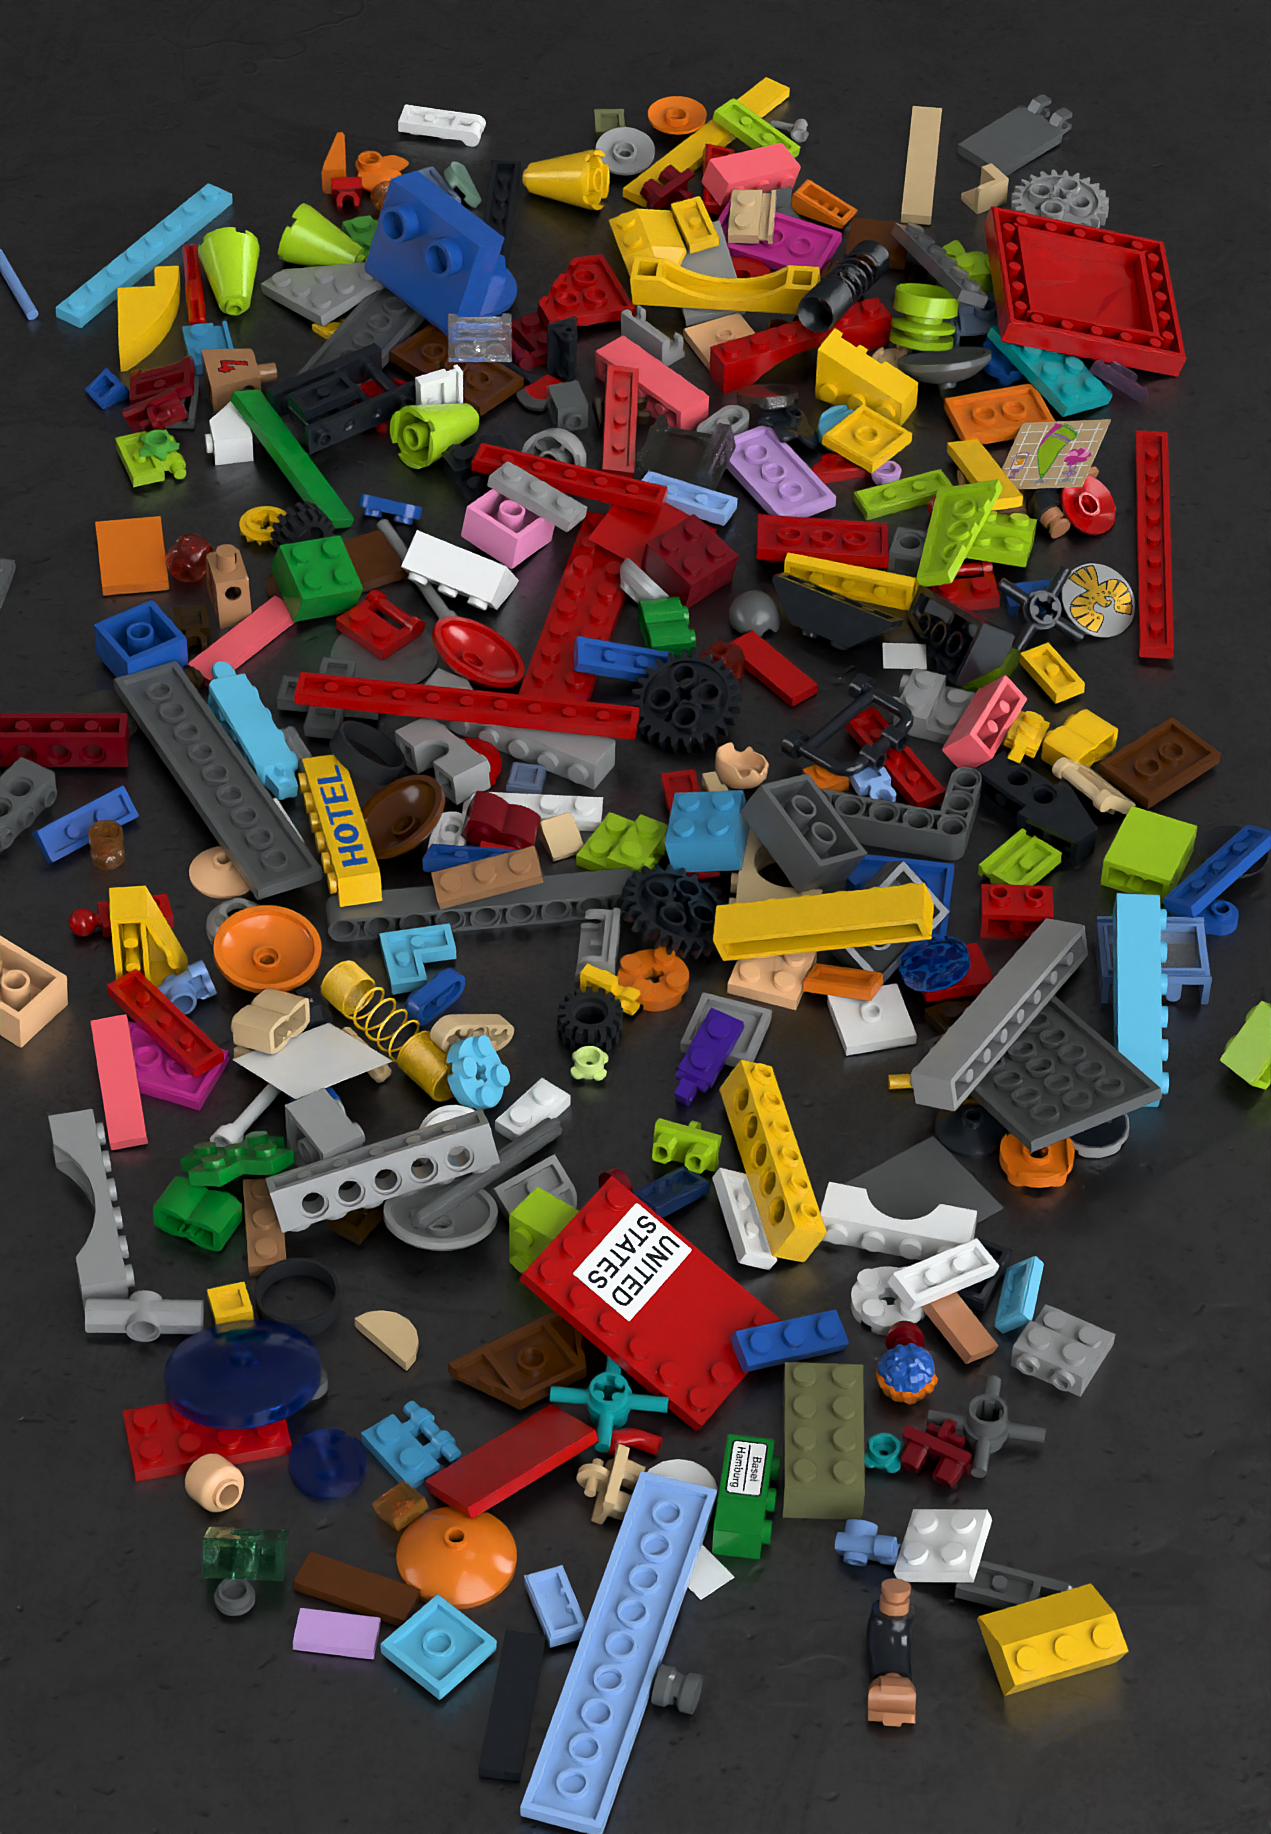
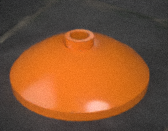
M273 905L253 906L234 913L219 927L213 944L214 960L221 974L235 986L254 993H261L268 988L287 992L301 986L316 972L322 953L320 936L309 920L293 910Z
M447 1506L421 1515L406 1528L397 1546V1570L403 1584L421 1590V1601L428 1603L438 1594L457 1610L468 1609L491 1601L506 1589L516 1570L517 1549L509 1529L492 1514L485 1511L477 1517L470 1519L453 1507Z

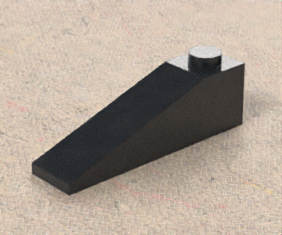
M920 585L907 613V617L918 637L925 640L928 646L926 649L928 655L935 658L938 664L936 667L938 673L946 675V679L958 686H963L1001 667L1005 657L1011 651L1012 642L1015 638V635L922 585Z

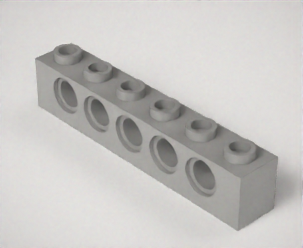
M483 1109L270 1176L265 1178L282 1233L287 1231L298 1232L307 1229L312 1223L324 1219L336 1220L342 1218L347 1212L361 1207L367 1209L374 1208L382 1204L386 1199L396 1196H411L416 1194L421 1188L433 1184L445 1185L451 1183L456 1177L467 1173L478 1174L486 1172L492 1165L499 1164L500 1160L489 1122ZM453 1147H464L460 1154L448 1155ZM428 1158V1161L423 1166H412L416 1159ZM381 1170H392L391 1174L386 1178L379 1179L375 1177ZM346 1181L356 1182L349 1190L339 1189L341 1184ZM315 1192L320 1194L314 1201H303V1198L309 1193Z

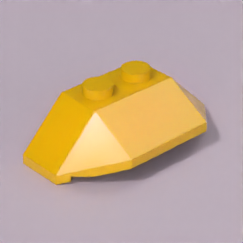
M635 209L609 220L630 277L634 256L666 258L681 266L687 251L670 210Z

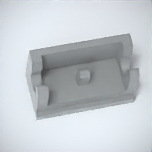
M637 306L636 317H633L632 311L629 309L621 312V336H625L633 343L639 345L666 366L685 357L683 337L676 332L673 341L646 321V310L643 307Z
M614 908V910L589 909L585 912V918L598 919L601 923L589 922L581 924L575 982H580V972L586 964L616 975L621 910L620 908Z

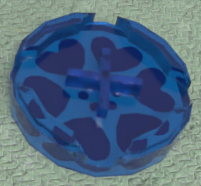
M944 936L945 940H936L935 937H932V939L920 940L914 943L901 956L902 963L899 965V972L903 982L907 987L923 992L943 990L958 983L966 976L971 967V957L967 946L962 940L952 936Z

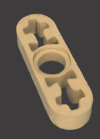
M449 1014L443 1016L434 1024L430 1032V1039L444 1052H449L451 1046L458 1040L485 1035L490 1039L495 1051H498L510 1042L514 1034V1027L500 1014Z

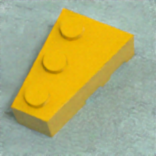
M834 328L818 348L815 398L835 406L847 405V410H856L858 406L863 404L897 425L902 426L916 408L918 382L888 362L884 361L881 364L866 354L868 349L862 345L855 347L841 338L843 333Z
M147 887L109 888L110 922L116 979L137 968L157 987L162 984V981L167 976L172 974L179 975L188 970V957Z

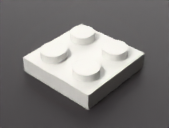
M913 1509L894 1569L896 1578L907 1582L974 1583L992 1522L989 1511Z

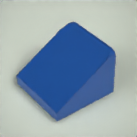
M107 367L85 389L103 409L128 399L130 392Z

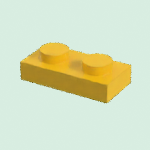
M700 196L671 204L673 217L690 254L720 246L719 236Z
M1049 642L1020 653L1019 663L1055 704L1084 693L1085 682Z

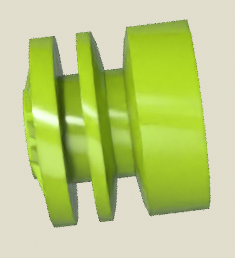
M902 283L897 285L893 308L906 315L892 317L891 325L894 329L890 330L889 340L899 346L918 351H947L952 349L954 338L950 335L955 333L956 326L943 319L957 317L959 301L941 286L921 283Z

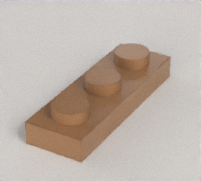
M535 846L431 873L440 910L544 883Z
M265 1178L243 1180L249 1277L261 1276L268 1267L286 1259L284 1232L282 1233Z

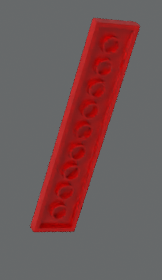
M586 512V517L583 519L518 695L589 702L598 675L574 671V643L578 636L610 642L627 597V593L620 587V566L625 559L588 540L605 514Z

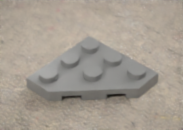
M366 262L283 269L261 283L264 295L322 327L358 305L366 296L385 287L366 273Z

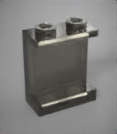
M659 414L655 424L651 425L648 430L647 440L643 448L639 449L636 455V467L639 468L641 478L643 479L648 471H652L715 491L736 448L731 425L718 423L714 434L672 428L668 425L666 415Z

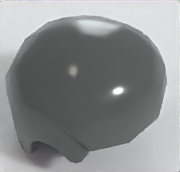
M752 590L739 595L733 601L728 611L732 628L741 634H746L753 630L761 637L768 629L776 632L782 620L774 598L760 590Z

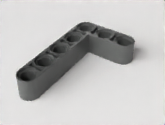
M971 767L955 769L950 776L940 811L819 789L860 844L953 861L963 857L966 852L979 807L982 776L979 771Z

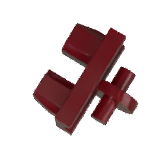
M670 164L660 173L658 181L664 185L663 187L652 178L646 181L640 191V195L650 203L647 209L664 210L668 207V210L672 212L671 204L693 198V193L688 190L687 183L694 177L695 173L689 168L681 173Z
M175 387L122 409V414L128 422L132 433L142 431L148 433L152 430L164 431L165 427L188 418V412Z
M947 1418L942 1426L930 1422L926 1428V1433L906 1425L902 1433L904 1446L899 1459L901 1466L914 1473H920L927 1458L936 1461L938 1465L932 1474L933 1480L949 1489L955 1486L962 1474L969 1476L972 1468V1463H970L971 1453L960 1449L964 1446L966 1438L955 1433L957 1422L950 1418Z

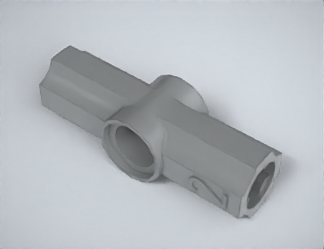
M142 1290L133 1293L129 1299L88 1298L85 1304V1331L87 1333H127L135 1341L151 1342L156 1340L160 1334H202L204 1328L203 1300L162 1299L158 1293Z

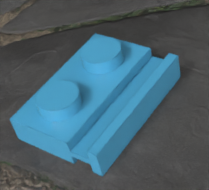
M222 321L220 326H213V323L182 327V337L187 356H192L195 362L196 374L194 375L203 374L201 350L234 349L227 321Z

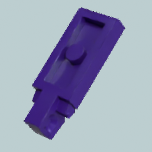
M711 1007L677 1068L678 1071L675 1079L680 1082L674 1092L676 1102L689 1107L698 1090L706 1092L708 1088H712L744 1030L743 1021Z

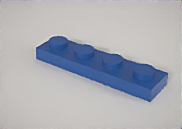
M1246 824L1163 898L1166 911L1185 917H1196L1271 849V830Z

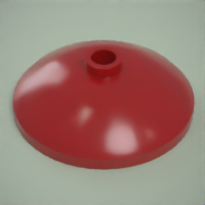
M458 616L444 617L434 626L432 640L436 652L448 668L457 676L468 680L471 684L492 689L513 687L522 679L525 667L521 656L496 631L477 621Z

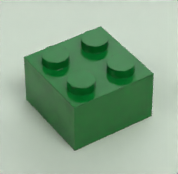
M340 535L279 545L270 567L293 622L345 613L357 605L363 591L362 584Z

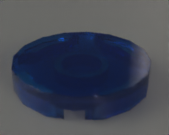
M319 1429L305 1434L299 1439V1444L295 1446L294 1450L292 1448L289 1454V1475L294 1486L306 1496L319 1500H336L350 1495L362 1485L367 1475V1452L360 1440L355 1436L354 1439L347 1436L345 1431L339 1429Z

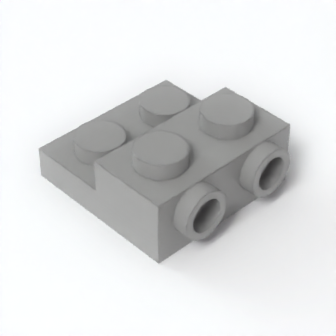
M914 668L910 676L904 674L899 687L901 697L894 696L893 698L905 704L912 711L914 722L913 727L907 733L908 735L945 744L975 693L945 686L946 675ZM889 712V716L894 717L893 726L899 723L900 718Z
M1045 1304L1034 1322L1029 1321L1014 1344L1011 1366L1019 1369L1026 1375H1032L1053 1384L1062 1391H1068L1081 1397L1113 1346L1115 1334Z

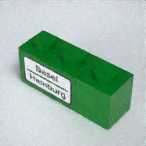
M728 1434L713 1529L712 1554L760 1559L762 1544H770L772 1520H766L767 1511L774 1512L777 1488L770 1487L771 1479L779 1480L781 1456L774 1455L775 1439Z

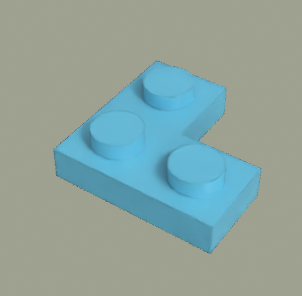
M450 923L379 933L380 947L392 995L414 992L427 984L423 963L456 959V946Z

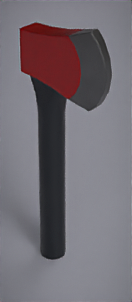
M469 338L464 340L466 343L524 377L526 387L516 392L517 400L524 408L532 411H545L547 408V385L563 383L549 374L539 376L530 373Z

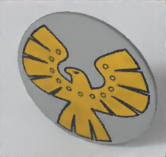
M1084 564L1073 569L1061 590L1062 605L1070 621L1086 634L1099 638L1113 637L1127 629L1134 617L1135 599L1126 580L1112 568L1101 564Z

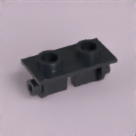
M576 316L547 324V374L557 373L564 382L573 381L577 376L578 333Z

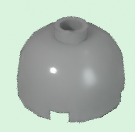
M553 427L537 432L525 442L521 451L586 467V451L583 443L576 435L561 428Z

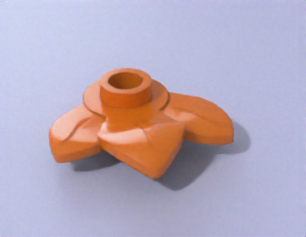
M365 151L358 156L355 162V170L358 173L357 177H362V187L364 190L374 192L379 187L388 190L391 178L401 176L400 171L406 168L409 162L396 155L382 157L376 151Z

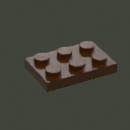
M1171 717L1101 761L1098 772L1143 807L1149 809L1219 764L1221 753Z

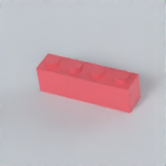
M621 336L595 351V376L604 383L607 365L639 368L638 398H647L648 401L646 409L643 410L650 412L653 418L681 437L690 432L708 418L709 396L703 390L698 389L680 374L674 372L659 359L647 353L625 336Z

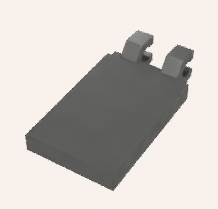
M1041 94L1033 98L1028 107L1025 105L1023 107L1018 106L958 143L957 154L980 168L992 163L1005 176H1008L1061 143L1062 135L1071 130L1072 124L1065 120L1072 118L1073 112L1063 107L1055 111L1050 120H1047L1046 118L1050 116V111L1044 107L1051 104V99Z

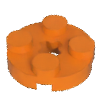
M661 946L658 949H646L633 954H627L620 960V968L617 977H619L618 984L623 987L630 986L640 990V995L635 1001L643 1005V1010L656 1012L673 1008L682 1001V995L688 991L689 970L684 961L675 956L674 950L671 955H668L666 947ZM656 977L659 978V982L653 983L651 979L647 978Z
M1007 1133L1005 1134L1000 1144L999 1161L1003 1171L1007 1174V1180L1010 1184L1018 1187L1028 1186L1035 1188L1060 1187L1064 1185L1068 1174L1073 1168L1075 1155L1074 1145L1069 1137L1037 1150L1040 1156L1043 1157L1034 1158L1031 1156L1032 1152L1012 1133L1008 1136Z

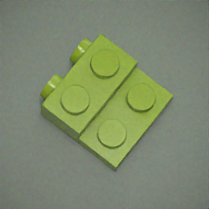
M991 510L966 558L1026 568L1034 544L1037 519H1031L1028 515L1022 513L1006 515L997 513L996 510Z
M609 812L576 855V865L590 871L630 869L641 872L643 866H647L652 870L654 864H658L663 856H668L665 846L668 825L642 814L634 822Z

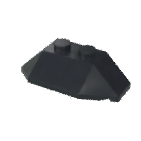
M785 572L773 575V585L790 623L800 627V632L812 638L822 636L829 639V644L835 648L848 650L850 647L863 645L902 625L903 619L887 614Z

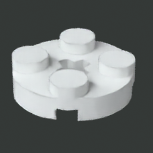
M888 1266L864 1269L857 1275V1281L852 1287L851 1311L854 1318L860 1324L862 1320L865 1324L871 1326V1331L876 1334L886 1336L888 1330L899 1321L917 1323L920 1319L923 1320L926 1315L921 1307L909 1311L887 1283L892 1273L906 1267ZM884 1297H892L896 1300L894 1301V1305H887L886 1300L880 1299Z

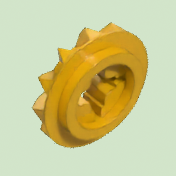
M273 506L252 508L245 512L240 519V534L246 536L247 542L257 541L259 546L267 542L273 545L271 541L273 539L270 537L271 532L275 531L272 528L273 523H279L280 520L277 517L280 514L285 516L287 512ZM267 522H269L270 526L267 529H263Z

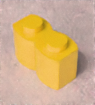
M1087 709L1071 714L1066 719L1064 725L1045 734L1041 742V759L1053 766L1058 759L1066 757L1090 768L1094 763L1101 761L1116 747L1118 728Z

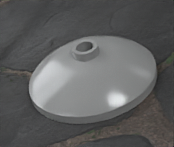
M451 1183L445 1185L433 1184L421 1188L416 1194L411 1196H396L386 1199L383 1217L391 1233L411 1246L431 1251H452L472 1246L488 1236L496 1226L498 1209L493 1197L482 1189L427 1228L415 1229L412 1227V1221L409 1218L410 1211Z

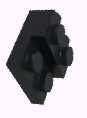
M483 435L475 443L462 447L459 444H454L448 447L446 452L442 453V473L466 507L492 489L487 486L490 475L471 471V466L481 443L510 449L500 435L492 438L488 435Z

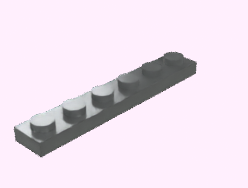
M908 222L907 226L895 223L891 234L957 301L984 309L989 297L980 289L981 285L969 279V273L958 268V262L946 256L947 251L935 245L936 240L925 235L924 228Z

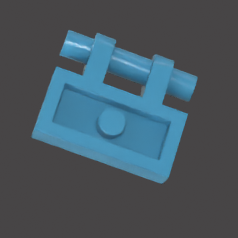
M410 1401L404 1406L403 1412L409 1420L403 1424L392 1414L361 1432V1442L407 1493L424 1484L425 1480L440 1472L437 1459L444 1456L450 1463H454L462 1455V1452L455 1445V1438L448 1431H442L434 1423L435 1418L427 1408H421L415 1401ZM423 1433L430 1443L422 1446L415 1437Z

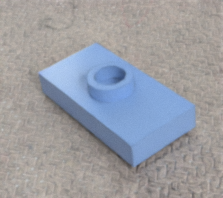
M563 1565L524 1575L525 1588L544 1635H546L549 1647L580 1640L586 1621Z

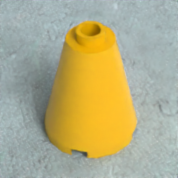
M592 149L532 162L523 172V184L532 194L597 211L604 206L599 205L601 199H607L610 183L609 165L603 164L601 157L606 156L600 149Z

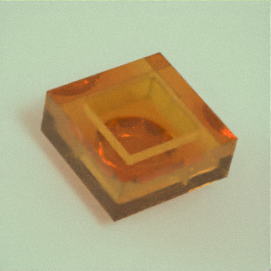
M404 1480L372 1503L376 1514L397 1532L429 1509L425 1497Z

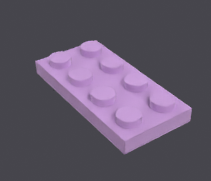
M762 425L713 444V454L769 515L809 517L836 506V496L786 442L781 443L773 428Z

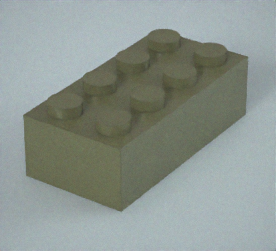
M785 1362L783 1382V1518L862 1520L865 1496L863 1364Z

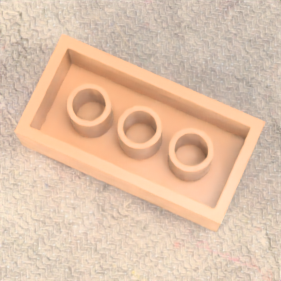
M0 936V1035L22 1048L68 1005L67 976Z

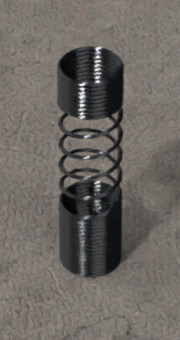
M864 240L858 243L825 278L819 281L801 299L798 304L797 314L802 325L815 333L826 332L834 326L849 308L888 270L890 258L885 247L873 240ZM856 255L869 258L874 263L877 273L873 275L869 265L861 259H857ZM856 261L865 265L870 274L861 270ZM842 272L846 273L848 278L859 286V290H856L851 282L843 277ZM819 299H822L829 305L831 312L822 306Z

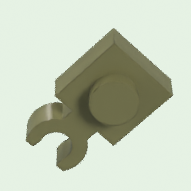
M594 109L595 140H598L605 132L611 129L625 127L624 109Z

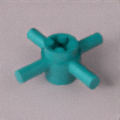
M608 1356L605 1372L597 1375L591 1381L588 1389L551 1386L550 1401L586 1405L590 1413V1420L597 1427L598 1442L595 1443L594 1448L598 1452H608L610 1450L612 1431L620 1429L626 1424L631 1409L667 1413L669 1397L632 1394L626 1379L621 1376V1367Z

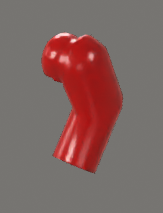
M635 1427L616 1429L612 1431L610 1450L604 1453L615 1456L616 1448L621 1444L657 1455L660 1451L663 1437Z

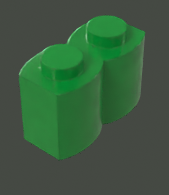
M679 597L639 600L638 623L645 642V648L674 653L675 659L680 658L682 650H685L687 656L690 657L691 649L696 648V636L694 629L688 628L687 606H682Z
M175 1176L153 1206V1224L170 1235L188 1238L194 1244L211 1251H221L242 1221V1203L235 1196L228 1192L208 1190L204 1186H191L189 1178Z

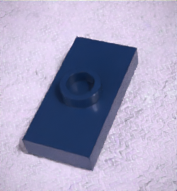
M683 1165L632 1193L663 1218L708 1194L710 1182L695 1172L688 1171L687 1167Z

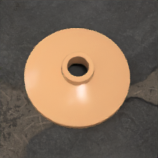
M221 846L201 852L190 865L189 877L191 884L198 892L205 896L216 899H230L250 891V888Z

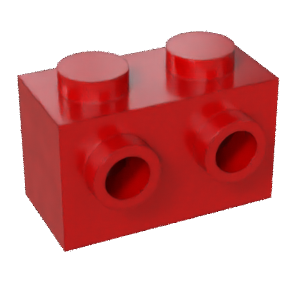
M981 884L979 902L980 939L1027 941L1032 932L1036 931L1046 918L1054 919L1052 886Z

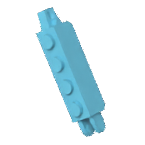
M223 661L215 662L211 672L214 678L209 684L208 707L266 790L271 791L278 800L297 797L298 784L294 772L298 770L297 756L294 751H290L282 730L277 729L272 720L270 710L267 707L265 708L259 699L257 688L251 685L245 673L237 675L232 666H230V663L228 664Z

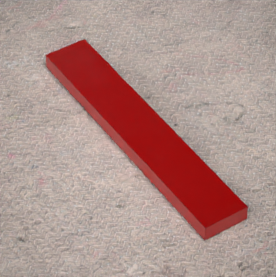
M485 443L480 444L472 460L471 471L491 475L509 461L560 492L655 515L660 514L668 493V487Z

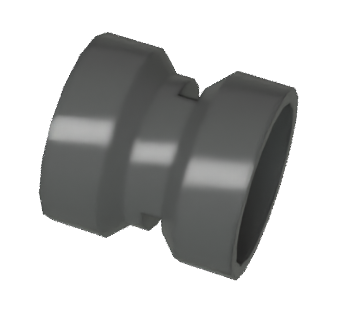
M662 1664L654 1683L652 1704L661 1707L669 1704L676 1705L680 1712L692 1715L701 1694L703 1675L695 1672L683 1675L674 1666Z

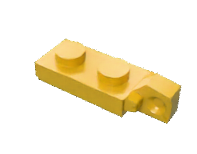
M1020 711L1003 742L1004 746L1011 748L1008 759L1021 763L1024 755L1034 758L1050 723L1045 721L1038 713Z

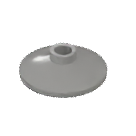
M618 127L605 132L598 139L595 149H600L605 153L606 157H601L603 164L609 165V172L617 175L640 173L651 165L655 157V146L652 139L643 131L631 127Z

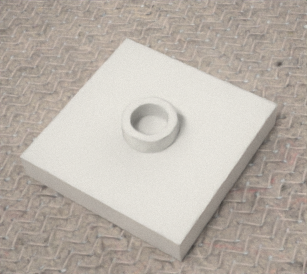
M897 983L882 986L872 1001L827 996V1005L846 1056L916 1044L917 1034Z

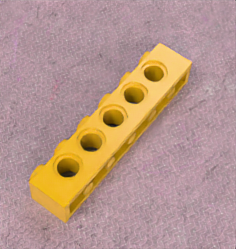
M740 1060L719 1090L773 1257L805 1262L826 1236L827 1232L772 1066Z

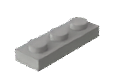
M509 461L489 476L488 487L565 532L570 531L586 517L588 507Z

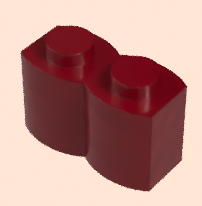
M476 791L468 805L461 836L466 841L479 847L481 841L515 847L516 850L534 846L541 816L525 806L508 804L503 798L495 794Z

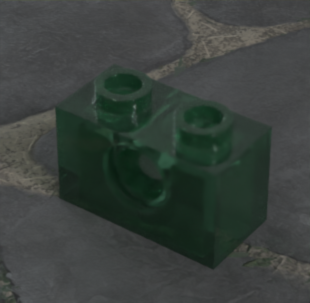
M208 1527L203 1537L202 1578L284 1581L288 1571L289 1530Z

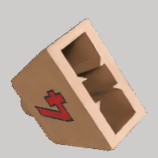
M250 348L201 350L203 377L213 412H219L230 402L234 391H261V383L278 380L275 362L257 365L254 352Z
M222 544L217 547L216 552L206 555L207 590L220 629L236 626L252 614L249 580L240 551L231 544ZM230 587H233L234 599H229L225 596L226 590Z

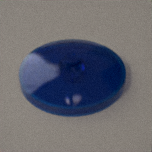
M265 1320L232 1321L206 1328L183 1341L168 1358L164 1370L167 1398L174 1409L195 1423L220 1429L255 1428L289 1417L303 1408L314 1397L319 1389L322 1378L320 1354L312 1340L293 1327Z

